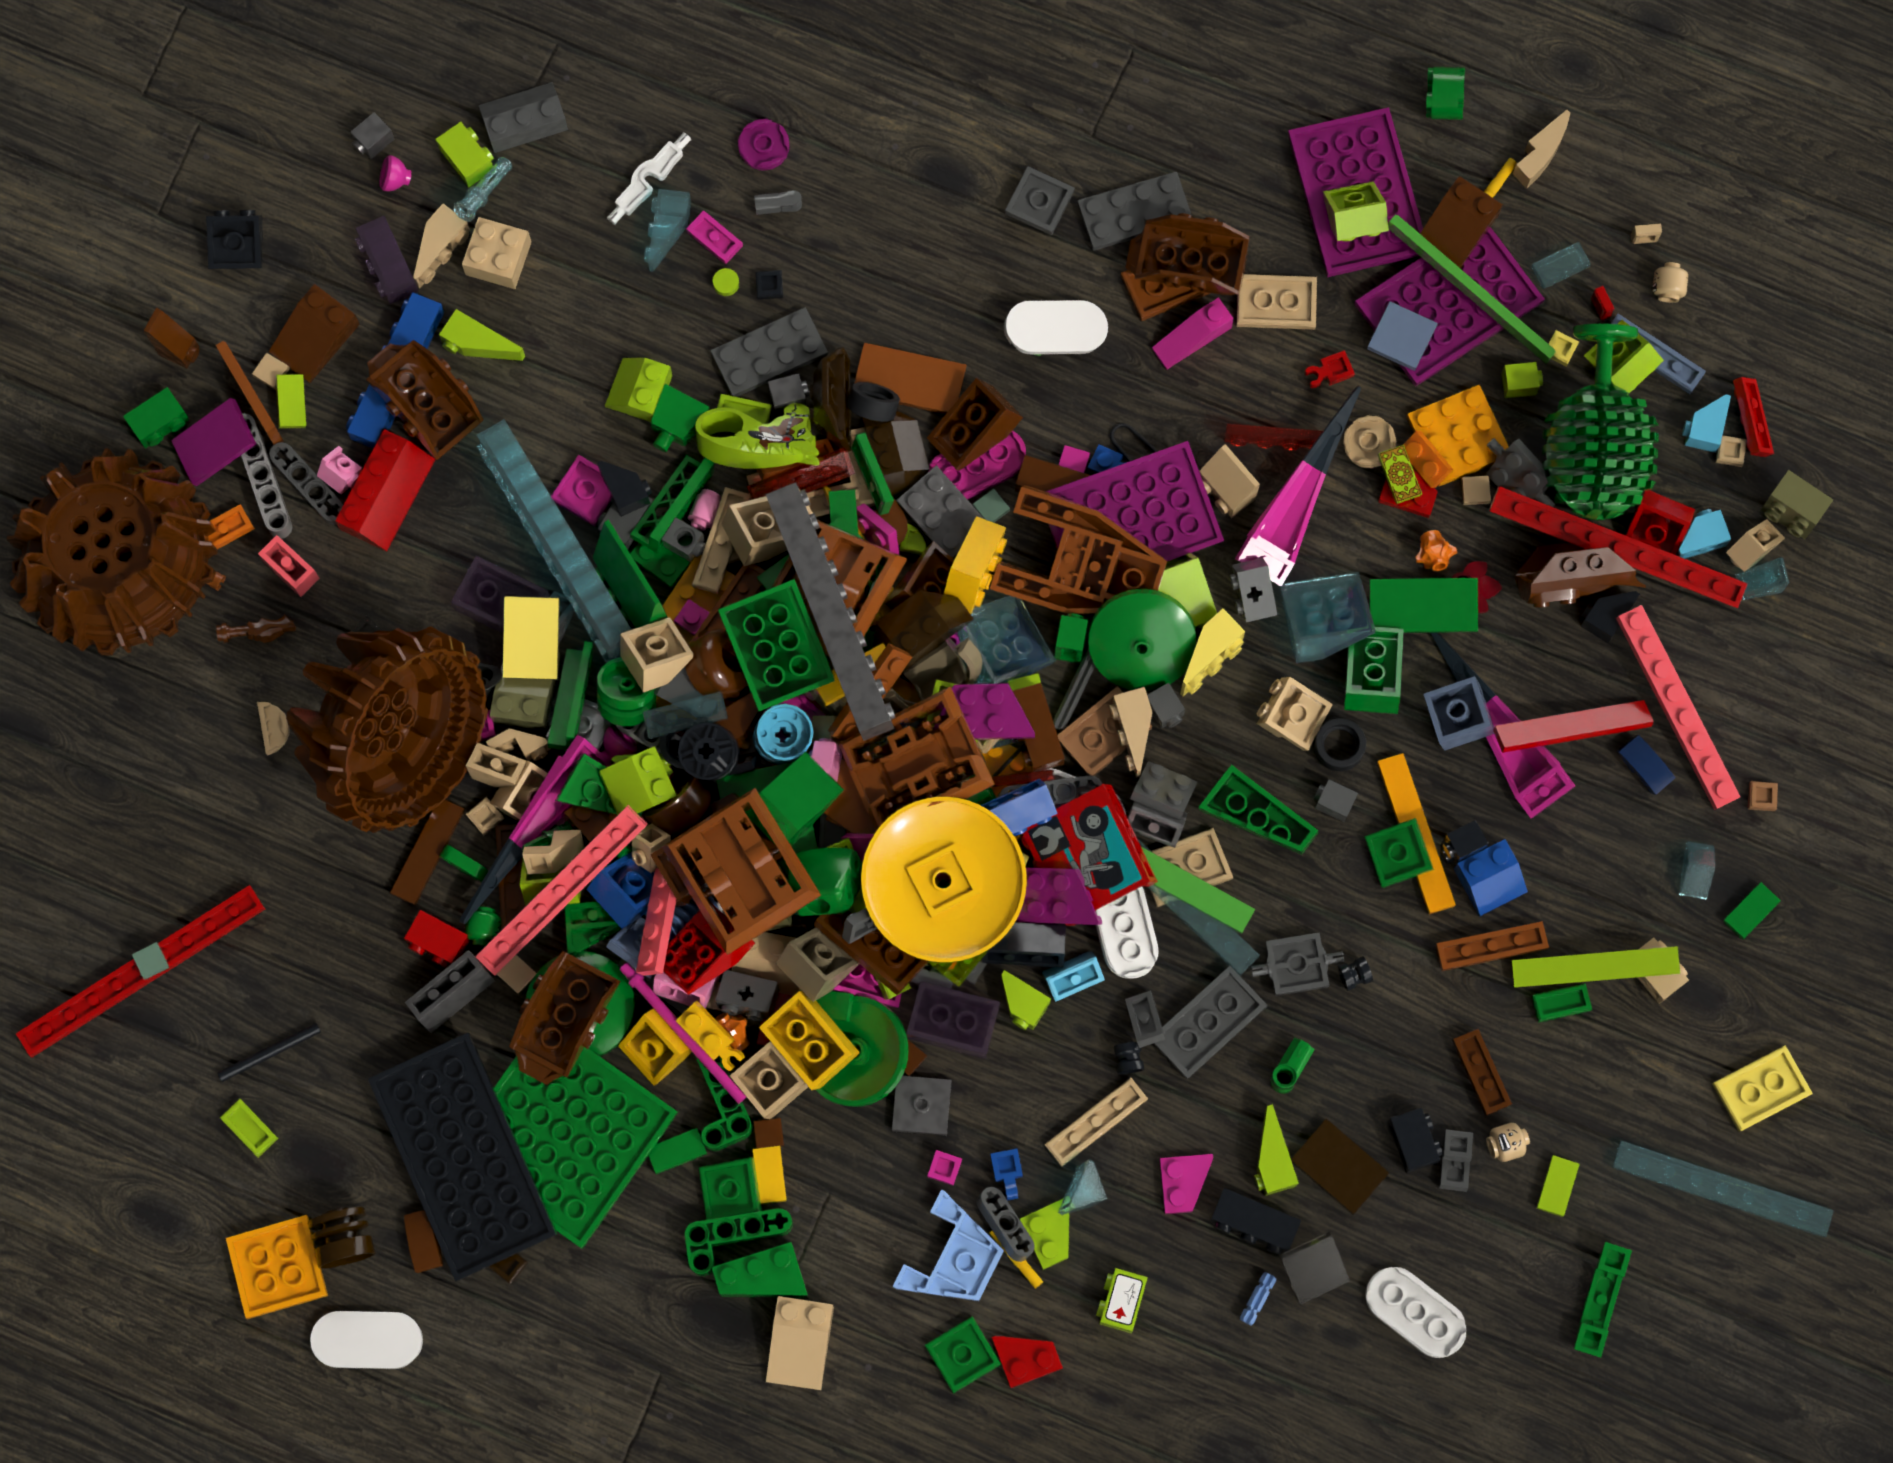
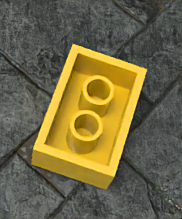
M977 516L950 568L943 594L958 597L970 614H972L975 606H981L985 597L983 590H989L994 577L991 573L995 572L997 564L1002 561V558L998 555H1002L1007 544V539L1003 538L1006 527Z
M803 991L797 992L759 1027L811 1090L822 1088L860 1053L817 1001L812 1002Z

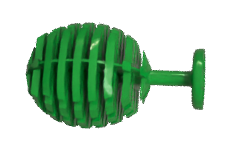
M1618 324L1576 325L1573 327L1574 337L1580 340L1597 342L1595 384L1580 388L1570 397L1560 400L1557 408L1559 410L1556 413L1548 414L1544 421L1547 424H1551L1550 428L1543 430V439L1547 440V444L1542 446V455L1546 456L1547 460L1543 461L1542 464L1543 469L1548 470L1550 474L1549 477H1546L1548 481L1546 487L1556 489V496H1553L1555 504H1566L1573 509L1570 511L1582 518L1596 521L1612 519L1624 514L1622 512L1629 507L1641 504L1642 492L1653 489L1656 482L1653 480L1648 481L1649 476L1657 474V465L1653 464V460L1658 458V449L1653 448V444L1659 442V434L1650 432V428L1659 425L1654 416L1649 417L1643 414L1642 411H1645L1643 408L1647 407L1645 399H1632L1627 395L1630 393L1626 392V390L1611 384L1613 342H1626L1636 339L1638 328Z

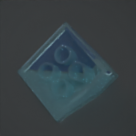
M1359 572L1284 583L1280 586L1291 647L1296 663L1324 659L1375 633L1374 623Z
M1006 596L974 608L971 614L974 620L958 631L960 643L969 638L979 649L982 656V670L975 684H1007L1009 680L1029 676L1056 661L1023 600L1013 596Z

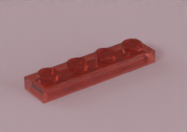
M1227 424L1225 442H1230L1234 446H1245L1246 443L1257 444L1260 448H1271L1273 445L1283 446L1287 450H1297L1299 447L1311 448L1323 431Z
M844 447L819 457V465L817 466L801 464L746 486L750 498L753 500L765 497L766 494L793 483L797 484L800 491L805 489L806 493L854 475L855 471L848 451Z

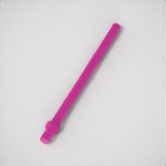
M629 963L624 964L620 971L629 980L628 984L640 992L738 1104L744 1101L746 1095L715 1060L713 1061L676 1022V1016L643 980L644 976L637 974Z

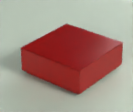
M1604 286L1596 288L1591 296V301L1600 319L1605 320L1611 317L1615 308Z

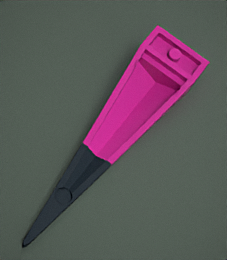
M1360 386L1354 388L1249 531L1246 541L1235 558L1240 563L1264 558L1269 566L1271 581L1279 586H1282L1295 564L1324 478L1361 391Z
M1431 633L1457 682L1476 677L1481 686L1493 726L1519 722L1518 717L1439 633ZM1495 734L1486 737L1515 798L1530 818H1534L1575 787V784L1561 767V763L1545 746L1502 753Z
M577 735L563 757L558 756L459 922L467 923L495 887L523 857L522 846L542 836V831H549L564 816V812L573 806L555 800L581 754H586L605 767L613 764L585 738Z

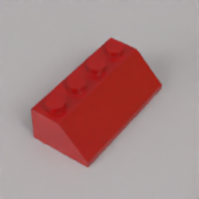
M384 429L335 520L339 529L387 552L431 470L435 458L409 440Z

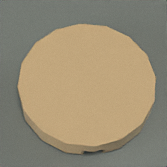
M1369 415L1356 419L1345 431L1343 439L1344 449L1352 463L1363 468L1381 466L1378 454L1395 448L1397 442L1394 429L1388 422L1378 416Z

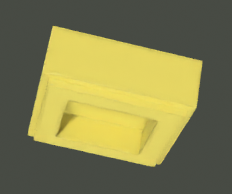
M1555 330L1549 342V345L1556 351L1551 359L1567 367L1579 341Z

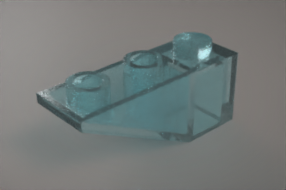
M659 189L658 197H653L651 212L655 213L654 222H649L648 237L651 238L650 247L646 246L644 253V262H648L650 272L655 271L688 227L691 208L690 192Z

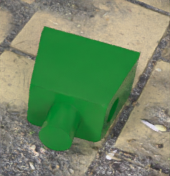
M665 384L651 419L652 430L659 433L653 446L662 452H667L673 441L681 446H686L696 434L695 425L700 415L710 410L709 406Z

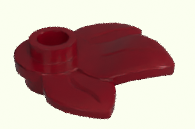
M1474 561L1467 564L1463 572L1456 573L1451 578H1478V613L1482 614L1488 612L1487 599L1496 596L1501 591L1502 586L1495 579L1485 575L1487 572V562Z

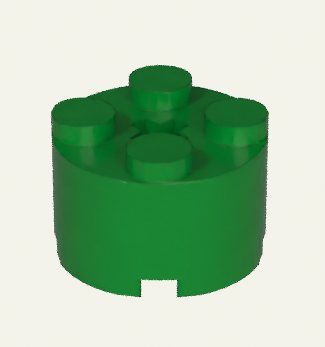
M1465 67L1428 68L1426 118L1463 120Z

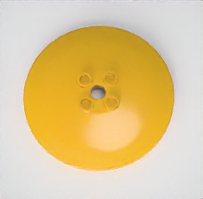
M926 798L899 809L873 835L862 863V896L867 912L875 927L899 950L918 959L931 962L963 961L992 948L1014 925L1022 909L1026 894L1027 875L1025 861L1012 832L991 811L979 804L961 798ZM945 801V802H942V803H939V804H936V805H932V806L927 807L931 802ZM939 873L947 874L950 877L949 887L939 888L935 883L936 875Z

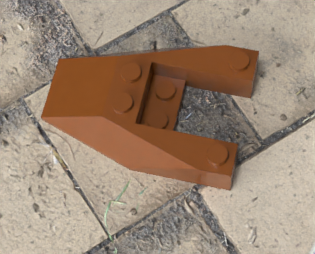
M1027 485L1021 487L1014 513L1064 528L1050 576L1000 562L997 564L990 586L991 590L1065 614L1096 613L1107 600L1128 590L1151 589L1158 591L1167 560L1098 510Z

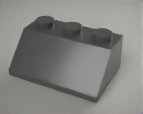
M553 82L478 105L494 153L568 130Z

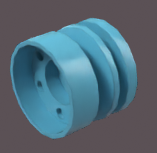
M780 704L764 712L754 727L752 737L754 747L760 757L769 763L779 765L794 762L805 753L812 743L814 732L812 722L806 712L794 705ZM780 730H783L784 735H788V738L783 743L780 742V738L775 737Z

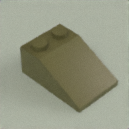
M558 652V666L561 655L560 652ZM502 662L500 669L502 678L494 689L490 718L494 724L547 731L556 679L503 677Z

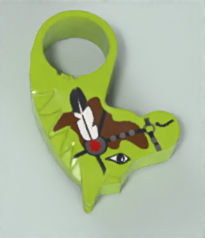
M789 404L784 409V415L777 417L769 424H762L733 408L708 410L700 415L696 421L698 451L703 457L714 463L743 469L780 467L797 462L815 466L819 465V459L816 457L819 455V451L816 448V438L810 432V410L804 404ZM717 432L736 433L734 436L722 438L710 436Z

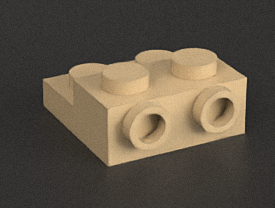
M1291 677L1277 679L1270 687L1269 693L1272 696L1269 702L1263 703L1257 712V716L1260 717L1257 724L1273 735L1285 738L1303 751H1308L1333 704Z

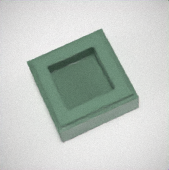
M994 488L973 504V507L985 520L993 523L1010 511L1009 506Z
M157 942L132 954L144 980L170 968Z

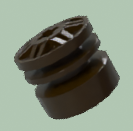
M364 1207L338 1208L327 1211L321 1216L308 1221L310 1230H320L313 1233L311 1239L313 1241H325L326 1243L314 1250L319 1269L352 1264L376 1254L372 1236L358 1235L359 1231L369 1226L366 1220L356 1221L366 1216Z

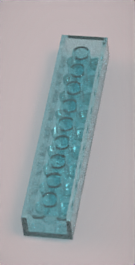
M505 419L477 434L480 442L477 448L488 469L490 468L494 479L506 495L510 506L516 511L522 526L529 533L537 551L544 558L549 571L555 576L561 591L568 598L576 616L583 623L588 636L592 641L595 640L594 643L602 659L606 663L619 657L620 634L630 631L631 628Z

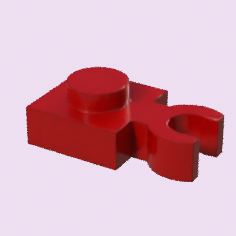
M1345 350L1320 359L1321 367L1310 366L1304 373L1305 376L1315 374L1318 378L1310 382V388L1319 387L1322 381L1326 379L1329 386L1355 375Z

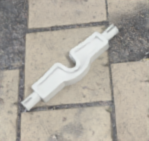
M683 132L674 143L669 141L653 159L647 160L638 166L632 175L631 184L616 199V208L607 216V219L612 224L616 225L624 214L631 215L652 194L653 188L645 181L646 176H653L659 181L665 180L674 165L682 158V149L691 141V138L688 135L686 136V133Z

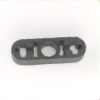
M995 1187L984 1189L977 1198L978 1209L1009 1257L1018 1262L1025 1261L1035 1248L1032 1238L1003 1193ZM986 1199H994L995 1203L988 1204ZM1001 1209L1002 1211L995 1216V1211L998 1212ZM999 1219H1008L1012 1224V1229L1004 1230L999 1224ZM1016 1232L1017 1236H1014L1012 1239H1010L1009 1237H1011ZM1016 1245H1024L1025 1249L1018 1250Z

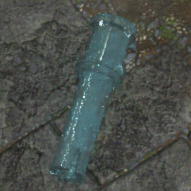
M500 157L476 186L467 189L466 196L454 204V211L459 218L464 221H472L475 218L477 210L487 204L488 195L512 169L511 162L506 158ZM493 176H496V177L492 180V182L489 184V183H488L489 180H490Z

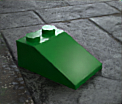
M1371 627V633L1348 644L1344 710L1398 714L1401 694L1404 629Z
M805 752L765 787L759 795L792 847L839 797L844 789ZM751 808L745 813L749 819L773 842L754 810Z

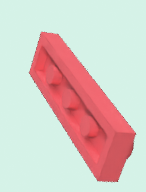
M658 868L655 869L636 968V973L643 976L663 974L676 905V897Z

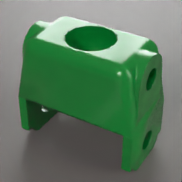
M819 848L796 853L821 894L820 897L796 911L799 916H813L848 912L861 888L862 861L856 850L847 848ZM789 869L788 883L795 893L801 887Z

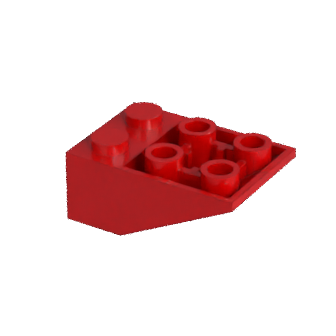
M712 904L730 933L735 931L728 917ZM699 910L668 944L663 971L689 995L736 965L754 946L755 942L750 940L727 955Z

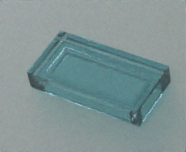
M1577 242L1533 263L1531 267L1543 289L1590 267L1591 263L1580 243Z

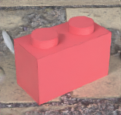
M277 535L258 553L261 560L300 597L320 579L315 570Z

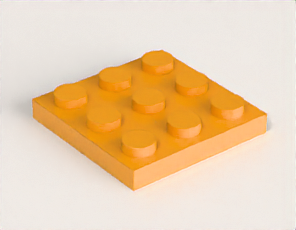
M1480 384L1410 412L1406 416L1413 433L1421 431L1453 468V471L1438 485L1439 487L1493 465L1497 456L1486 446L1492 439L1495 438L1504 449L1509 448Z
M307 1215L226 1238L246 1319L328 1296L322 1269H319L314 1252L316 1246L315 1242L311 1239L312 1230L309 1229V1218Z

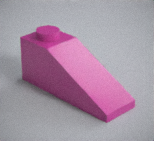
M1218 297L1196 311L1154 345L1152 350L1167 370L1230 330L1233 317Z

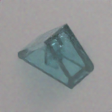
M1782 557L1736 574L1737 580L1748 583L1742 600L1782 593L1789 584Z
M1686 842L1679 895L1707 899L1716 867L1713 845Z
M1089 1159L1077 1166L1058 1211L1059 1214L1065 1215L1089 1208L1107 1199L1097 1168L1092 1160Z

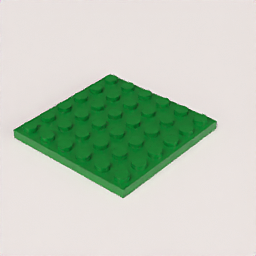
M585 1047L568 1077H559L545 1085L519 1071V1063L516 1056L494 1087L556 1231L581 1249L585 1247L678 1114V1111L594 1051Z

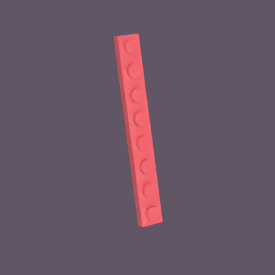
M1640 605L1618 616L1616 620L1713 809L1716 810L1740 798L1643 606Z
M627 805L475 957L495 976L647 826V823Z

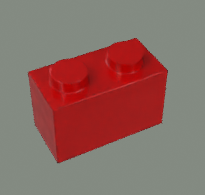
M422 910L419 911L404 937L407 943L410 944L408 946L410 950L421 956L424 952L433 956L432 961L444 968L461 957L470 942L467 934Z

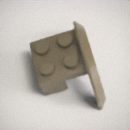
M949 638L906 669L903 674L914 685L920 701L932 696L936 679L958 685L975 684L982 670V656L979 649L969 638L958 645ZM892 687L883 699L884 704L890 702L893 711L897 713L917 703L905 700Z

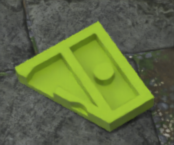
M1068 1197L1020 1218L1021 1223L1034 1242V1252L1043 1270L1068 1259L1070 1207Z

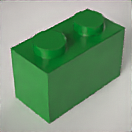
M168 387L123 416L145 449L149 446L158 445L164 436L170 432L179 431L185 426V422L190 420Z

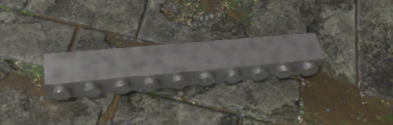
M793 483L766 494L863 741L894 729L891 719L896 718L890 702L884 704L882 695L886 694L880 678L874 679L872 671L877 670L871 654L867 656L864 654L862 648L867 646L862 632H856L853 624L858 621L852 607L846 608L843 600L847 599L848 596L843 584L837 585L834 576L839 574L833 559L827 561L825 553L829 549L824 536L819 538L815 530L820 528L815 514H809L806 506L811 504L805 489L799 491L797 484Z

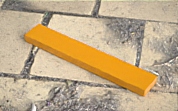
M1404 754L1377 761L1397 823L1400 824L1416 818L1434 870L1418 875L1416 878L1428 913L1432 914L1455 907L1456 904Z

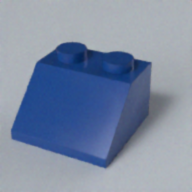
M1506 839L1457 863L1454 868L1479 917L1528 892L1519 863Z
M632 852L603 868L586 890L623 929L647 912L655 872L650 873L643 867L638 866L632 861Z

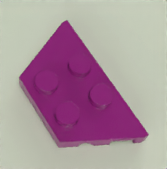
M1008 683L953 685L952 690L975 740L1035 738V732ZM945 707L942 708L940 716L947 714ZM935 723L934 730L938 729L941 723Z
M1026 868V894L1022 909L1015 922L1102 925V919L1100 916H1097L1093 907V898L1090 891L1085 887V880L1080 869Z

